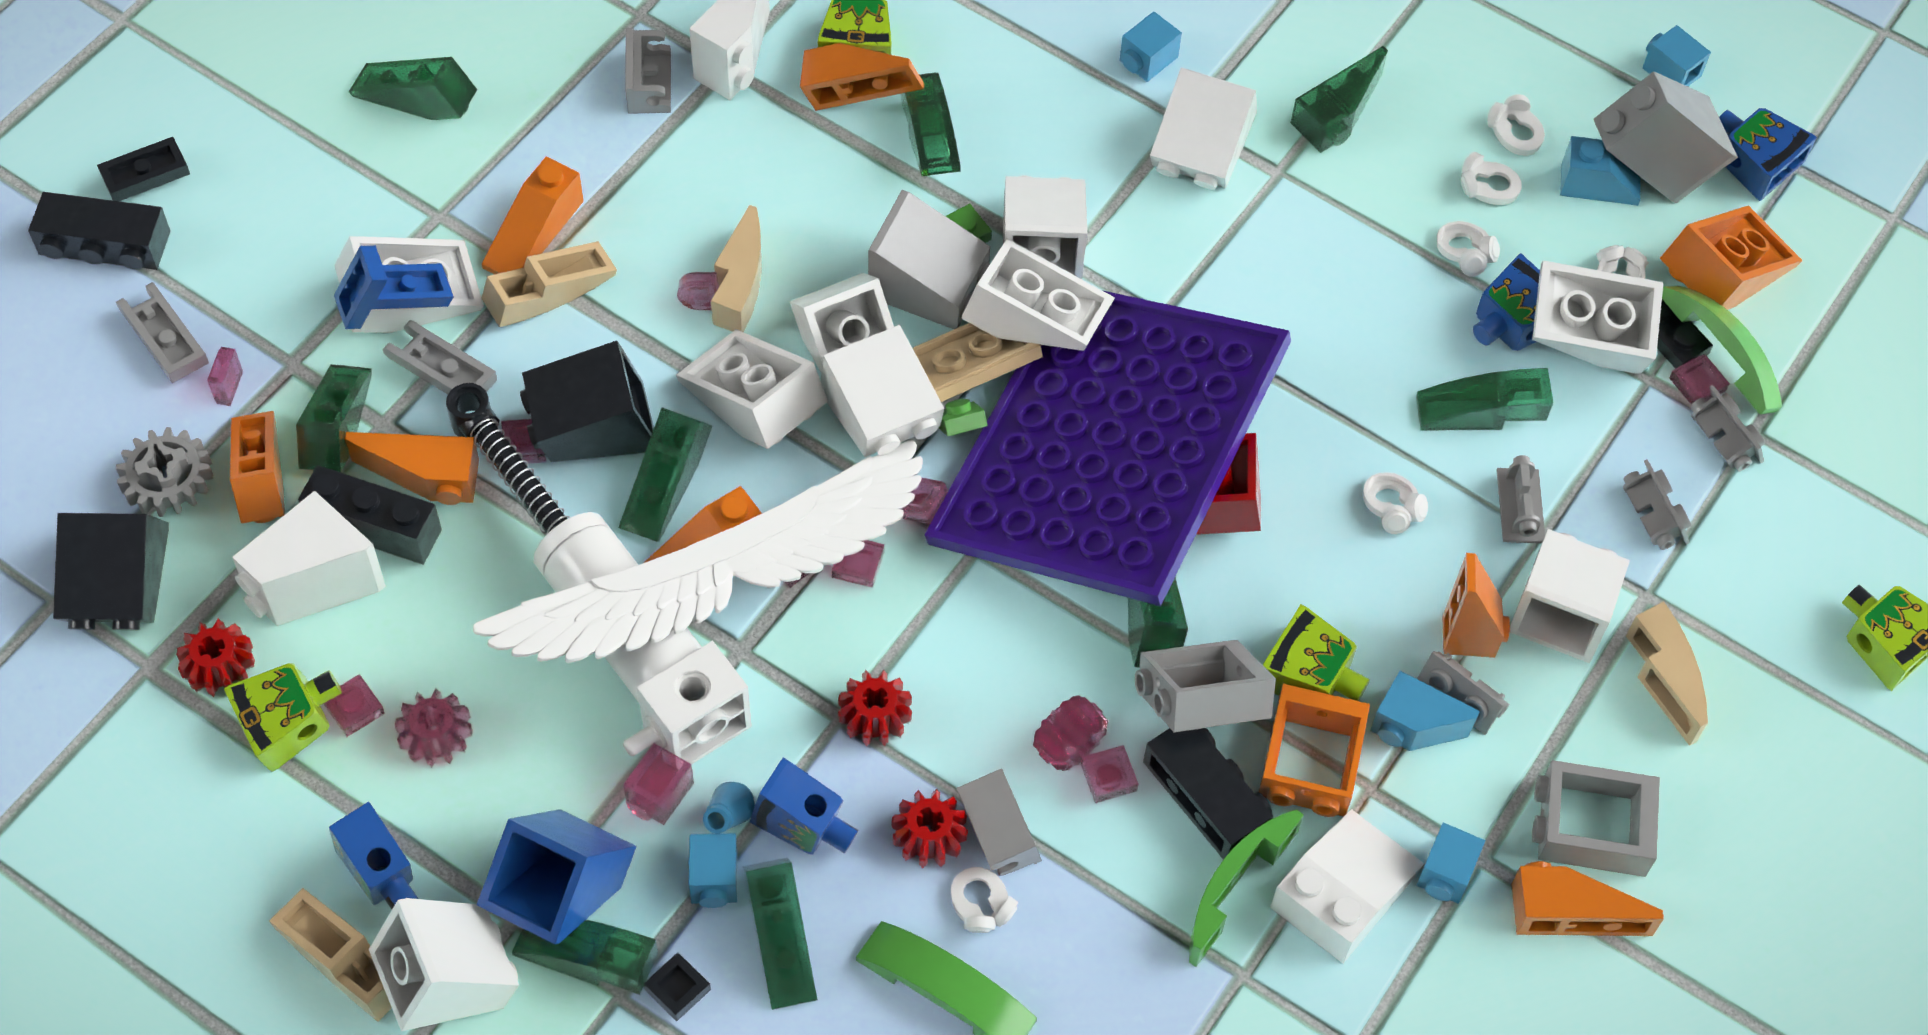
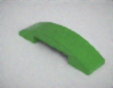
M1679 285L1663 286L1662 299L1680 321L1701 320L1745 371V374L1734 384L1760 415L1777 412L1782 407L1777 380L1765 353L1749 330L1730 311L1708 296Z
M1296 809L1267 821L1243 838L1224 858L1210 879L1200 901L1191 933L1189 963L1197 967L1222 934L1227 915L1218 910L1221 903L1257 856L1272 866L1275 864L1297 835L1304 816L1303 813Z
M881 921L856 956L857 962L892 984H895L897 980L972 1026L973 1035H1028L1037 1022V1017L1024 1005L978 970L928 940L895 925Z

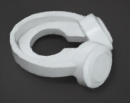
M1515 94L1508 97L1504 104L1496 102L1490 108L1487 117L1488 127L1493 128L1498 141L1510 152L1521 156L1533 155L1539 150L1544 141V128L1539 119L1530 112L1531 105L1528 97ZM1507 118L1517 121L1519 125L1528 127L1532 131L1533 137L1529 140L1517 139L1511 132L1513 125Z
M1472 152L1465 159L1460 180L1462 188L1469 198L1475 197L1480 201L1493 205H1507L1517 199L1522 189V183L1519 175L1514 170L1501 163L1484 161V155L1477 152ZM1494 175H1500L1508 180L1509 187L1502 191L1495 190L1488 183L1477 181L1476 179L1478 177L1489 178Z
M1455 221L1443 225L1438 230L1437 248L1439 252L1447 259L1458 262L1461 271L1469 277L1478 276L1484 272L1487 263L1497 262L1500 255V246L1497 238L1489 236L1481 227L1469 222ZM1456 237H1467L1472 241V246L1477 249L1454 248L1449 245V242Z
M1613 245L1600 249L1596 253L1599 261L1597 270L1610 273L1615 272L1618 260L1623 258L1627 262L1626 274L1628 276L1646 278L1645 268L1649 262L1647 257L1637 249L1624 248L1623 245Z
M1389 472L1377 473L1368 478L1364 484V502L1372 513L1381 517V523L1386 532L1390 534L1403 533L1409 528L1411 522H1422L1426 518L1428 512L1426 496L1419 494L1416 487L1401 475ZM1384 489L1396 490L1400 494L1399 501L1404 506L1394 505L1391 502H1382L1376 498V494Z
M971 867L964 869L957 874L951 885L953 907L956 914L964 921L963 929L969 932L989 933L991 930H995L996 926L1001 927L1007 924L1017 910L1018 901L1008 896L1002 880L986 868ZM982 881L988 885L991 892L988 902L993 909L991 916L984 915L978 904L971 903L965 898L964 888L968 883Z

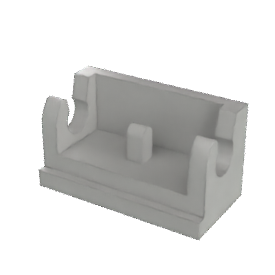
M626 28L625 92L628 114L671 113L670 45H652L648 43L650 41H665V32Z
M1002 768L956 788L991 870L997 869L999 876H1003L1042 861Z

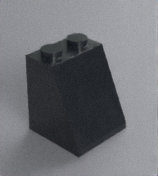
M617 340L522 372L525 389L520 391V397L525 411L528 415L531 414L533 423L527 426L528 435L533 447L536 450L541 448L550 462L648 453L659 450L643 380Z
M57 513L53 619L68 622V629L95 630L96 622H112V630L137 631L140 630V622L154 623L169 522L148 514Z

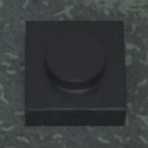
M678 952L643 983L644 990L676 1022L711 990L710 983Z

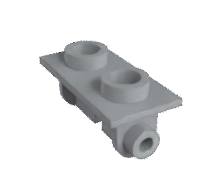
M1711 385L1709 388L1712 398L1708 401L1700 398L1692 403L1690 409L1693 411L1691 417L1709 439L1721 431L1725 433L1723 437L1713 444L1730 468L1735 467L1739 472L1745 470L1752 464L1750 458L1754 455L1760 463H1763L1764 457L1761 447L1765 445L1762 436L1752 424L1745 427L1737 417L1741 411L1733 398L1727 392L1721 396L1717 389Z
M1519 455L1513 458V463L1509 468L1496 469L1503 542L1542 543L1545 537L1539 469H1535V464L1530 461L1528 456Z
M1648 459L1644 460L1647 472L1641 475L1638 471L1627 474L1623 478L1625 482L1623 489L1637 513L1650 507L1653 508L1654 511L1640 517L1651 538L1652 544L1658 545L1660 550H1665L1672 547L1676 543L1674 538L1682 536L1686 545L1689 544L1685 529L1692 525L1681 504L1675 506L1671 504L1667 494L1673 492L1663 470L1660 469L1654 472Z
M1433 651L1417 679L1479 710L1480 713L1473 727L1486 735L1496 718H1500L1510 705L1504 700L1505 695L1503 693L1499 694L1480 679L1477 682L1471 679L1472 673L1452 659L1451 654L1443 655L1439 651Z

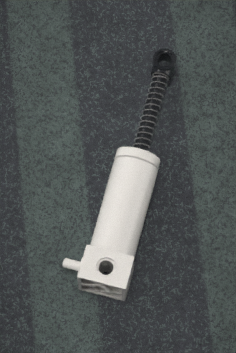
M463 383L455 386L446 397V407L454 434L458 437H474L476 447L480 448V452L486 456V460L492 464V468L498 471V476L504 479L505 485L510 487L511 493L516 495L517 501L522 503L523 509L528 511L529 517L534 519V523L540 527V531L546 534L534 552L533 563L555 592L585 584L592 579L638 565L600 514L587 512L577 514L571 518L564 515V508L558 507V500H553L552 493L546 491V485L540 483V477L534 476V469L528 468V461L522 460V453L516 452L517 447L510 444L511 439L504 436L505 431L498 429L500 420L491 409L489 397L484 388L474 383ZM688 628L679 634H675L672 629L667 637L656 643H651L650 638L648 643L641 648L629 652L625 650L626 644H624L612 654L605 656V659L640 705L644 729L629 737L623 743L626 752L630 756H635L655 743L675 771L679 773L752 727L748 685L713 640L702 647Z

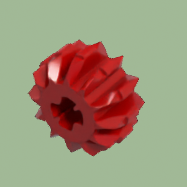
M218 618L212 628H207L205 624L199 622V632L197 634L184 632L183 639L186 645L178 647L176 653L180 662L178 670L181 677L188 680L190 687L196 692L206 688L207 693L214 697L219 687L225 688L233 684L235 680L242 681L247 679L248 674L246 670L255 667V659L251 653L253 649L252 642L249 637L243 635L241 628L236 623L226 628L224 622Z
M866 669L862 673V682L849 678V681L846 683L847 691L841 692L838 697V705L841 707L840 711H838L839 722L842 725H848L847 734L850 736V739L863 734V743L866 747L872 742V738L878 737L884 746L889 742V734L901 738L904 733L903 724H909L912 720V710L909 707L912 705L910 691H902L903 682L900 677L888 682V674L884 669L878 675V678H872Z
M938 789L933 791L931 798L927 799L917 790L914 794V803L902 799V802L899 804L900 814H895L892 817L891 827L896 831L892 837L895 847H904L902 857L905 858V861L918 855L919 865L923 869L928 864V859L934 858L935 862L942 867L946 861L945 854L957 858L961 852L959 843L967 841L968 829L963 826L967 822L965 810H956L957 800H955L954 796L942 802L940 801Z

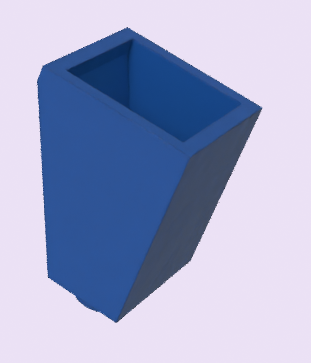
M561 809L510 818L506 823L477 906L553 944H559L622 888L637 846Z

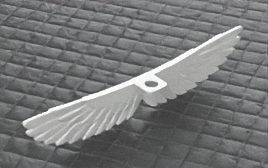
M908 440L901 443L890 453L874 457L868 456L818 486L815 485L785 503L733 528L640 565L592 579L585 584L521 602L520 606L476 622L473 625V632L484 637L493 636L487 643L491 648L496 650L512 649L511 655L513 657H528L538 654L537 661L540 662L557 659L565 655V662L572 663L581 661L594 653L596 659H601L612 654L624 644H626L625 650L629 652L641 648L648 643L650 638L651 643H656L667 637L672 629L675 634L683 632L690 625L694 616L695 622L701 623L711 615L714 608L716 613H720L727 606L731 596L733 576L762 587H779L781 581L799 580L801 573L820 572L823 570V565L836 564L842 561L844 556L859 552L865 545L861 541L875 539L884 535L887 530L885 527L899 521L903 517V510L901 509L914 500L915 494L910 492L915 490L921 482V476L917 474L922 469L923 458L921 456L912 458L916 452L917 444L914 440Z

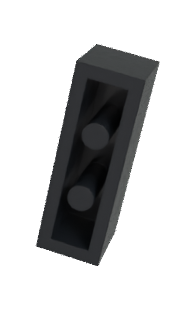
M42 192L28 232L38 255H44L51 259L68 258L84 260L90 264L107 263L122 265L130 269L146 268L158 270L171 230L163 208L159 206Z
M320 465L315 467L298 498L300 503L312 492H317L373 543L375 549L424 565L442 531L435 504Z
M1169 728L1147 742L1143 763L1223 860L1243 838L1259 826L1273 819L1272 809L1267 799L1261 793H1254L1244 781V776L1239 766L1232 759H1226L1216 748L1215 740L1207 728L1173 732Z

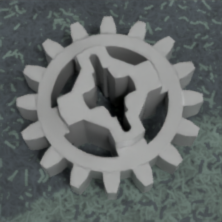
M166 427L163 436L158 437L153 430H149L148 440L144 442L135 437L132 440L135 449L133 451L122 450L121 455L125 463L116 464V471L120 477L116 481L122 494L125 495L130 506L138 504L143 514H147L152 507H155L159 517H163L166 509L173 507L176 514L182 513L181 504L184 502L192 506L197 505L194 495L196 493L207 494L209 490L205 481L213 479L214 476L210 467L212 464L208 450L204 449L202 441L199 438L191 440L187 430L181 431L176 437L171 427ZM163 466H166V468H167V469H166V473H167V477H166V478H164V476H163V474H164L163 469H162Z

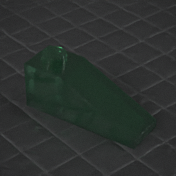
M1384 46L1295 99L1290 123L1320 153L1333 145L1339 146L1350 137L1354 126L1383 74L1388 50Z
M450 56L366 63L350 88L349 93L355 98L430 120L461 118L468 110L469 104L478 89L454 58Z
M330 364L296 424L299 469L314 470L317 465L342 472L350 457L345 441L346 432L358 431L372 377V368Z
M661 407L618 528L660 542L699 466L713 427L712 425Z
M1176 577L1161 606L1128 598V641L1134 667L1140 668L1141 652L1184 646L1188 626Z
M787 857L742 866L771 1009L818 1000L792 862Z

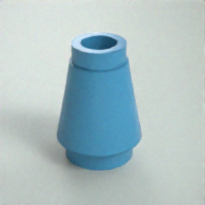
M739 782L720 784L713 792L703 816V823L706 829L712 833L720 834L748 821L755 807L751 790Z

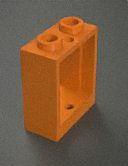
M1283 684L1277 702L1259 793L1278 806L1296 805L1312 809L1314 813L1321 816L1334 817L1339 815L1344 817L1347 814L1353 796L1370 704ZM1286 721L1350 736L1339 789L1275 774Z

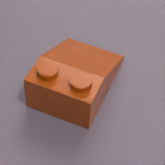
M1749 205L1688 224L1660 257L1662 262L1669 268V273L1673 278L1684 283L1687 288L1715 300L1727 310L1738 306L1796 268L1803 261Z

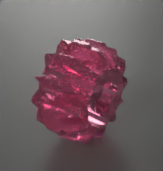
M435 688L431 698L425 699L424 695L417 692L415 696L416 704L402 703L401 712L403 716L395 719V729L399 733L397 737L398 745L403 751L408 750L409 758L414 763L425 757L427 765L432 768L437 758L443 757L446 762L451 764L453 760L451 752L465 753L467 748L465 739L472 737L473 734L472 725L468 722L471 718L469 709L465 705H460L458 697L454 693L443 699L441 691Z
M1080 695L1073 696L1069 700L1062 701L1058 708L1051 710V714L1041 721V727L1034 734L1033 746L1039 752L1038 755L1056 770H1070L1073 766L1079 765L1086 756H1090L1093 749L1100 745V740L1107 733L1109 720L1102 714L1103 711L1094 702L1091 703L1086 697H1081Z

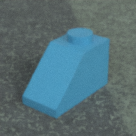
M1571 136L1561 164L1560 196L1638 206L1640 203L1641 177L1607 151L1602 140Z
M1399 671L1376 712L1370 731L1377 734L1388 745L1400 746L1408 751L1468 738L1480 711Z

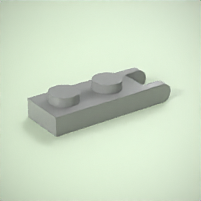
M153 282L145 286L151 298L131 308L124 298L116 301L120 312L172 383L209 364L206 353Z
M412 320L408 321L404 326V330L413 339L402 350L392 343H388L382 349L389 359L446 394H449L455 386L463 383L480 385L487 392L497 381L495 370Z

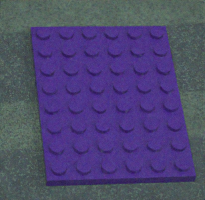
M1104 291L1115 298L1084 351L1041 345L1042 358L1015 369L987 420L988 426L983 427L924 536L930 546L1161 606L1291 343V336L1289 330Z

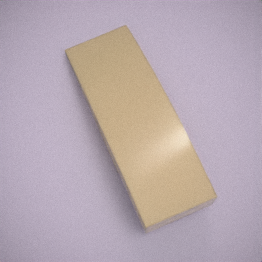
M752 205L748 206L714 264L715 283L718 290L711 300L713 325L732 332L736 329L742 332L745 331L753 314L760 288L762 274L761 233L757 207Z
M596 241L528 256L524 268L487 276L481 298L500 328L544 314L575 300L614 277L617 269L600 242Z
M1663 601L1636 615L1626 637L1645 661L1638 679L1690 746L1698 741L1708 724L1706 695L1701 672L1692 647L1680 624Z
M302 888L269 920L270 924L301 955L377 1022L392 1009L369 952L370 944L365 936L307 890Z

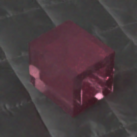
M653 743L623 784L628 809L642 820L649 821L652 818L665 825L694 784L692 764Z

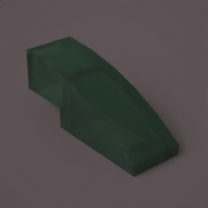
M939 73L919 74L924 82V89L902 93L901 103L908 122L909 139L921 176L961 172L953 124Z
M1548 368L1516 369L1475 375L1438 384L1416 393L1420 431L1502 430L1505 421H1547L1554 403Z
M585 920L559 944H553L522 929L512 950V956L598 986L600 981L639 995L644 987L643 983L646 982L658 955L656 939L591 920Z

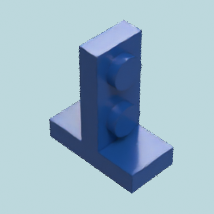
M376 245L360 246L334 293L345 329H361L372 309L448 307L454 298L442 263L382 265Z

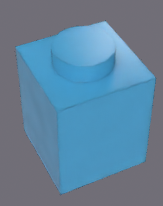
M1153 11L1122 36L1119 61L1123 63L1127 70L1136 73L1148 82L1178 58L1182 32Z
M1675 25L1665 34L1660 32L1650 40L1646 47L1648 54L1642 69L1649 74L1653 71L1689 87L1702 77L1711 51L1681 27Z
M1443 822L1416 886L1425 889L1431 897L1437 900H1451L1459 904L1486 840Z
M736 833L690 834L689 891L691 904L699 903L706 908H720L727 903H737L738 852Z

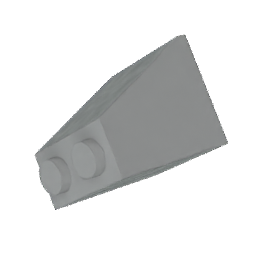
M1654 71L1593 119L1606 150L1674 203H1678L1738 158L1710 97Z
M901 190L868 250V275L879 278L887 305L956 329L963 321L961 317L977 283L990 265L991 246L912 193Z

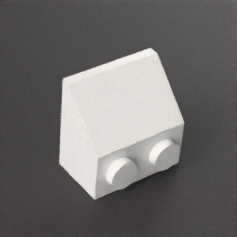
M866 273L858 274L790 301L802 340L820 372H822L823 356L825 354L894 327L879 278Z

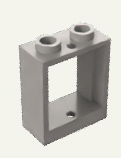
M1238 640L1141 652L1140 669L1135 673L1137 693L1146 700L1156 715L1161 717L1173 732L1272 718L1276 678Z
M1552 760L1545 775H1538L1534 792L1535 802H1541L1540 816H1535L1532 828V842L1539 843L1538 860L1646 877L1657 859L1660 777ZM1562 788L1631 799L1629 844L1559 833Z

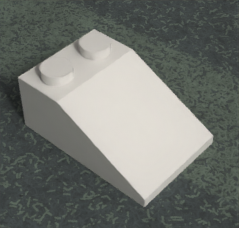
M717 0L689 28L693 79L728 100H731L740 90H745L749 87L754 78L770 12L769 0Z
M349 236L334 265L340 284L360 246L376 245L382 265L442 263L454 296L448 307L372 309L362 328L351 329L352 332L393 333L404 330V326L409 320L421 326L478 312L484 307L465 240Z
M1006 239L977 283L961 318L996 338L1084 351L1115 297L1017 243Z
M1543 260L1540 265L1532 340L1602 368L1641 374L1656 360L1663 282Z
M737 329L676 374L678 382L741 437L766 449L779 443L785 435L803 421L811 418L818 409L828 402L814 362Z
M1351 809L1302 856L1276 888L1270 908L1344 964L1416 877L1425 863Z

